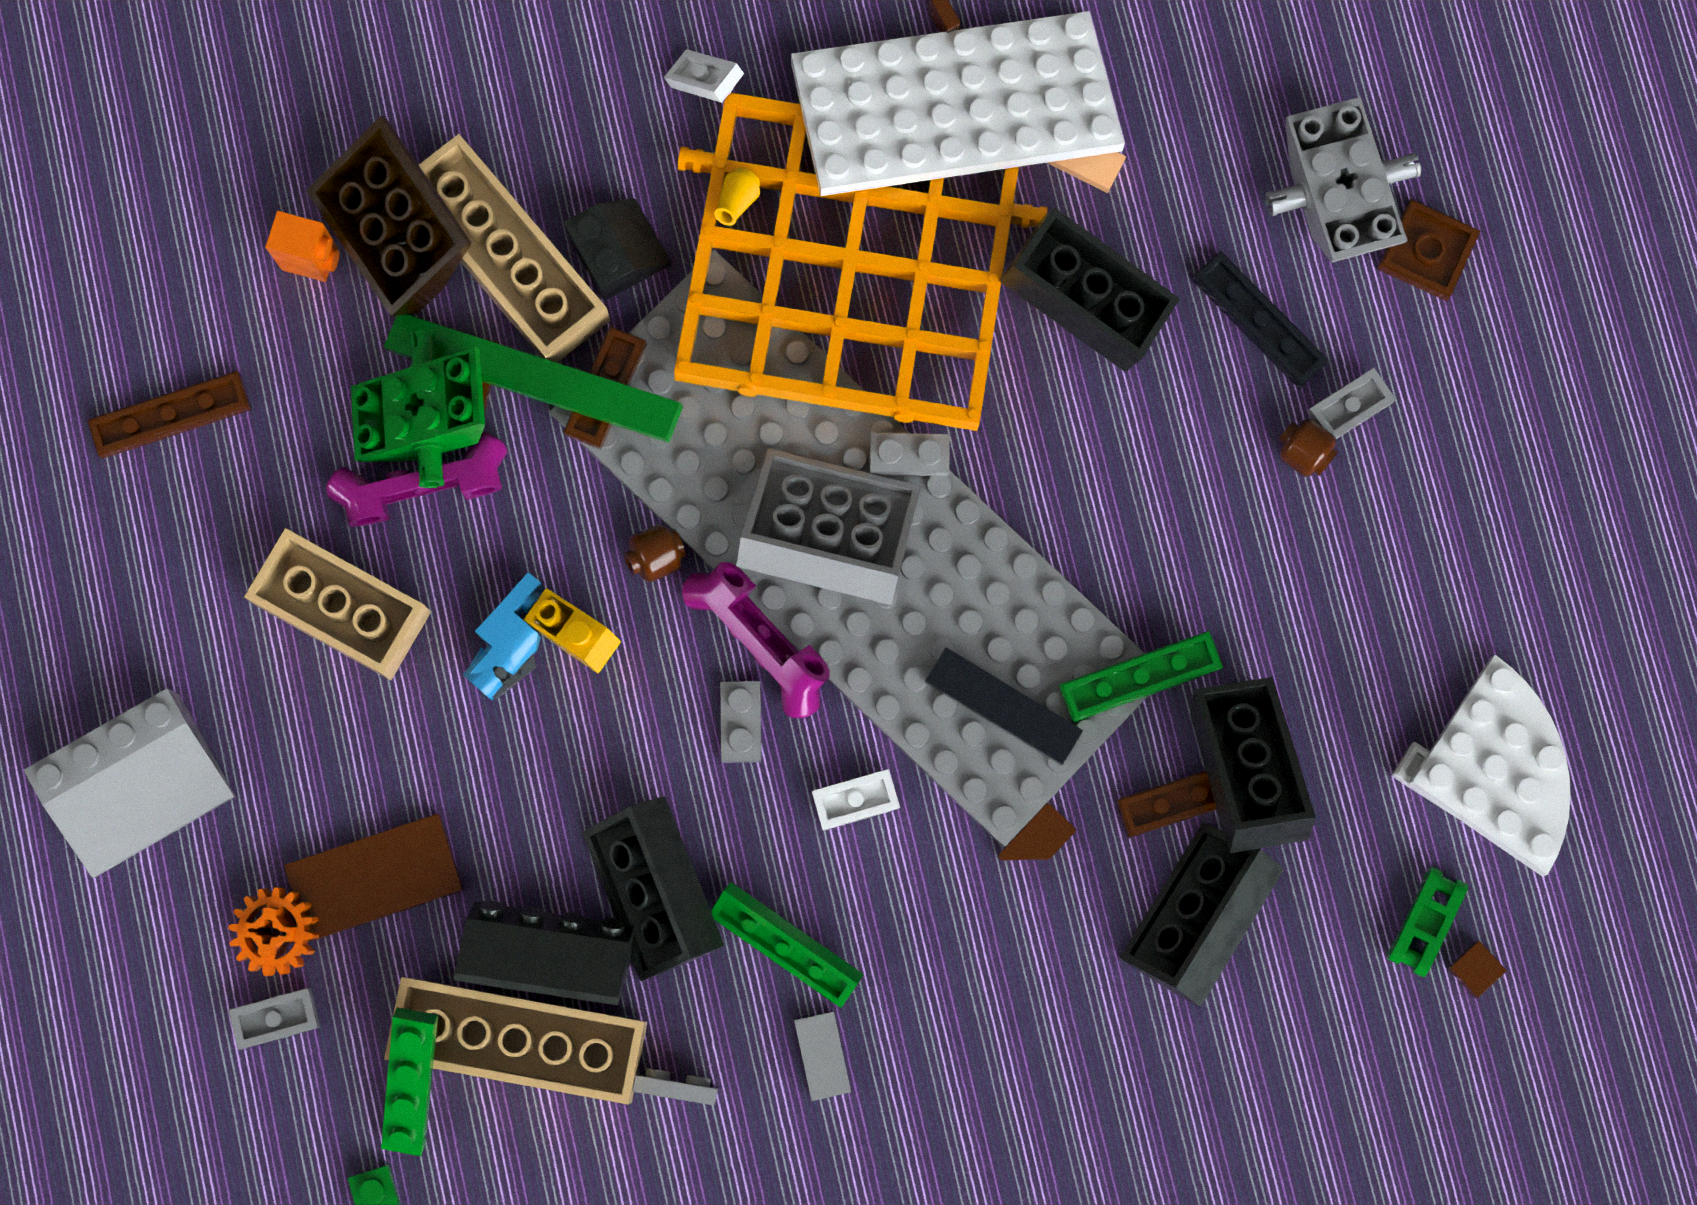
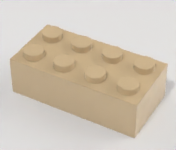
M286 528L244 598L257 607L389 680H392L431 614V611L419 601Z

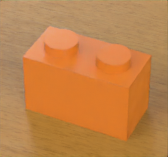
M277 211L265 248L282 271L326 282L329 272H334L339 262L340 251L337 249L338 246L322 222Z

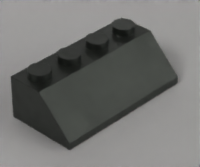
M665 796L629 806L582 832L615 918L621 920L624 924L634 926L631 958L640 981L657 976L725 946Z
M1203 822L1119 958L1171 992L1201 1007L1284 869L1260 848L1229 853L1224 832Z
M493 900L474 902L466 918L454 972V981L618 1005L629 971L634 926L624 924L621 920L613 918L600 921L587 919L573 912L560 915L547 913L533 906H526L520 909L507 907Z

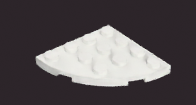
M1494 655L1481 671L1408 785L1543 877L1548 875L1559 854L1568 824L1571 796L1567 759L1559 733L1540 698L1511 666Z

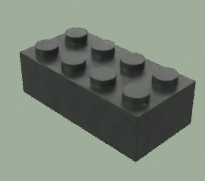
M1055 207L1037 224L999 281L1124 372L1128 371L1143 358L1180 300L1179 297Z
M1273 677L1194 689L1190 717L1229 853L1309 840L1316 816Z

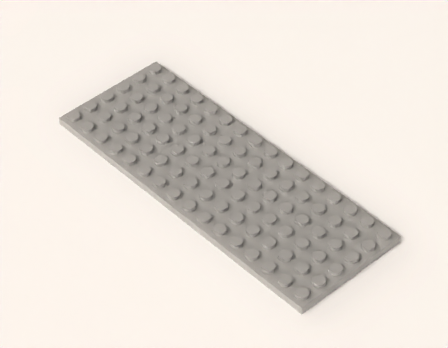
M714 249L712 250L704 294L762 303L763 295ZM692 270L629 332V334L647 342V346L629 386L680 402L683 405L670 442L667 443L612 425L601 450L585 443H580L669 529H675L681 540L714 570L720 562H729L737 565L741 534L768 448L870 473L871 433L910 432L895 420L894 417L758 394L755 397H747L734 390L674 381V369L691 284ZM700 315L692 363L749 372L758 324ZM772 327L764 374L822 384L827 355L803 332ZM839 367L837 387L865 391ZM555 406L550 411V414L565 428L572 411ZM950 470L949 476L879 475L921 486L892 605L740 568L756 585L748 597L798 652L811 645L828 665L830 670L828 680L1004 848L1147 698L1144 697L1072 723L1058 687L1059 684L1145 653ZM945 647L1082 729V734L1062 766L926 684V678Z

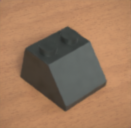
M635 198L599 203L563 222L569 240L604 301L672 265Z

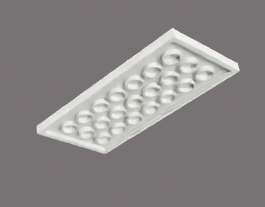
M1090 11L954 30L949 33L939 32L791 54V66L820 196L1123 151L1125 145Z

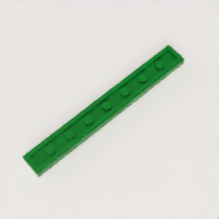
M410 315L396 316L384 345L387 351L412 359L409 334L411 332L416 333V330L435 332L436 359L473 347L480 349L482 382L667 443L670 442L683 409V405L680 402Z

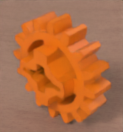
M274 887L272 894L268 888L259 889L258 899L254 896L244 897L247 908L234 909L233 913L240 920L239 923L231 924L228 927L229 930L237 932L238 937L229 942L230 946H240L242 949L236 959L238 961L250 959L248 970L253 972L262 968L263 976H273L276 969L280 975L289 974L290 964L295 968L304 966L301 955L314 954L315 950L308 943L309 940L317 939L320 935L317 932L311 931L310 925L319 921L318 917H308L306 914L312 904L310 902L298 904L300 893L290 892L286 895L285 888ZM263 909L262 916L253 921L256 914ZM290 912H291V914L294 916L297 925L295 924V922H294V921L292 920V918L290 917ZM272 926L281 932H286L287 935H278L276 937L268 931H262V928H270ZM252 940H253V941L255 942V944L258 946V950L255 948V946H254ZM295 942L293 948L285 955L286 947Z

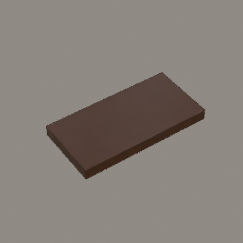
M435 814L284 865L291 891L300 893L297 903L310 902L312 906L306 914L308 917H318L319 920L315 924L310 925L311 931L320 934L319 938L311 939L309 942L464 891L440 814Z

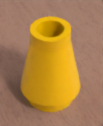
M737 168L725 176L718 206L714 212L715 218L720 223L727 226L734 225L743 212L759 197L760 180L752 171L745 168Z

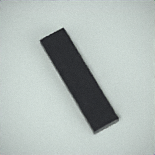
M1222 251L1216 254L1192 277L1191 280L1298 389L1328 363L1329 360Z
M945 647L925 680V683L1061 766L1083 732L1082 729Z

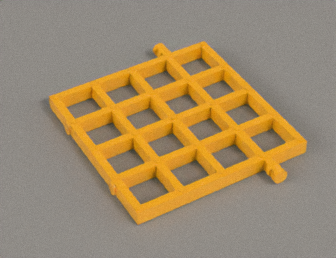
M737 93L727 95L724 101L715 153L704 152V149L698 148L692 150L686 146H681L679 152L678 170H693V173L699 174L701 172L711 173L674 369V381L734 390L747 397H755L758 394L890 416L903 423H910L914 420L977 431L981 418L1001 282L999 281L1003 274L1010 224L1021 225L1022 228H1035L1048 211V207L1045 206L1033 207L1032 204L1025 203L1021 205L1014 203L1019 167L1004 169L999 205L942 196L944 178L930 180L928 193L886 186L820 196L816 174L800 172L806 138V129L800 104ZM737 116L793 126L786 169L729 160ZM745 168L752 171L759 178L761 188L782 191L774 236L717 227L718 220L715 218L714 212L718 206L724 178L734 169ZM796 193L853 203L846 248L788 238ZM867 205L924 215L917 260L859 250ZM938 217L995 227L988 272L931 262ZM712 248L770 257L762 303L704 294ZM784 260L842 269L834 315L776 306ZM855 272L914 281L906 327L848 318ZM927 284L985 293L978 339L920 330ZM700 315L758 324L749 372L692 363ZM772 327L830 336L822 384L764 374ZM844 339L903 349L895 396L836 386ZM916 351L974 360L967 408L909 399Z

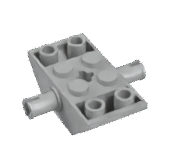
M1361 97L1287 116L1285 121L1289 165L1295 186L1265 193L1266 206H1272V208H1268L1269 214L1276 216L1283 212L1303 208L1312 239L1331 263L1406 243L1407 238L1389 184L1413 177H1420V163L1414 164V161L1418 160V156L1415 153H1410L1409 155L1383 162L1380 158Z

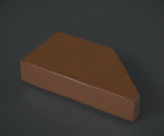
M1047 803L1004 848L997 858L1000 861L1050 860L1077 829Z

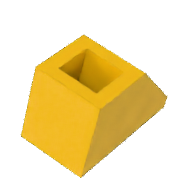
M548 588L543 591L523 619V621L559 648L598 674L621 643L606 626Z

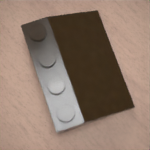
M380 116L306 191L390 316L418 314L444 289L472 244L385 116Z

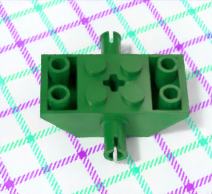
M416 330V333L411 332L409 334L412 353V365L409 368L351 386L355 461L358 462L418 461V485L422 488H438V486L445 484L442 454L477 444L485 427L480 349L473 347L436 359L435 332Z

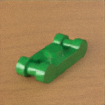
M1430 866L1425 873L1421 887L1386 959L1397 965L1402 962L1412 967V972L1423 978L1429 972L1468 890V884L1459 879L1452 881L1442 876L1443 871L1433 866ZM1435 891L1446 895L1444 905L1432 900ZM1413 937L1425 943L1420 953L1409 948Z

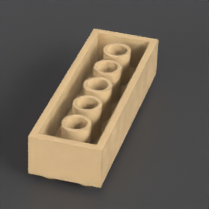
M457 134L419 164L428 180L472 242L460 262L541 358L558 363L611 321L607 307L460 134Z
M401 977L394 1013L396 1008L399 1007L438 1015L433 1069L629 1105L632 1103L635 1075L638 1074L646 1033V1021ZM392 1023L384 1060H389Z

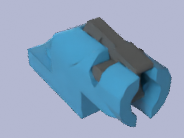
M529 572L475 631L489 646L486 649L480 648L469 668L462 675L490 700L500 698L536 668L534 654L539 647L541 637L520 616L523 612L528 614L541 596L540 593L544 590V587Z

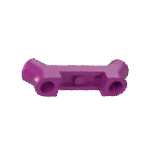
M482 432L479 442L470 445L460 461L448 463L447 460H442L445 484L438 486V488L420 487L418 485L419 471L409 473V470L393 471L386 475L385 480L372 483L350 469L342 467L335 470L326 485V492L329 499L345 507L348 526L371 525L390 520L387 505L458 486H460L466 500L502 489V483L498 468L508 451L506 444L487 432Z
M720 562L712 573H692L682 587V597L686 606L690 609L713 611L728 627L729 632L739 639L753 654L757 663L765 668L780 684L782 711L788 717L806 718L813 715L820 708L819 688L830 677V670L823 658L811 645H808L799 652L748 597L756 585L736 565L729 562Z

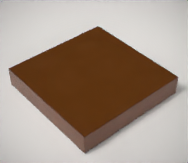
M1410 199L1400 218L1407 242L1386 248L1377 270L1448 301L1481 231Z

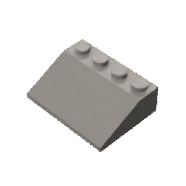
M768 448L741 534L736 567L892 605L921 486Z
M168 688L23 770L42 806L92 878L99 876L236 797L178 693Z

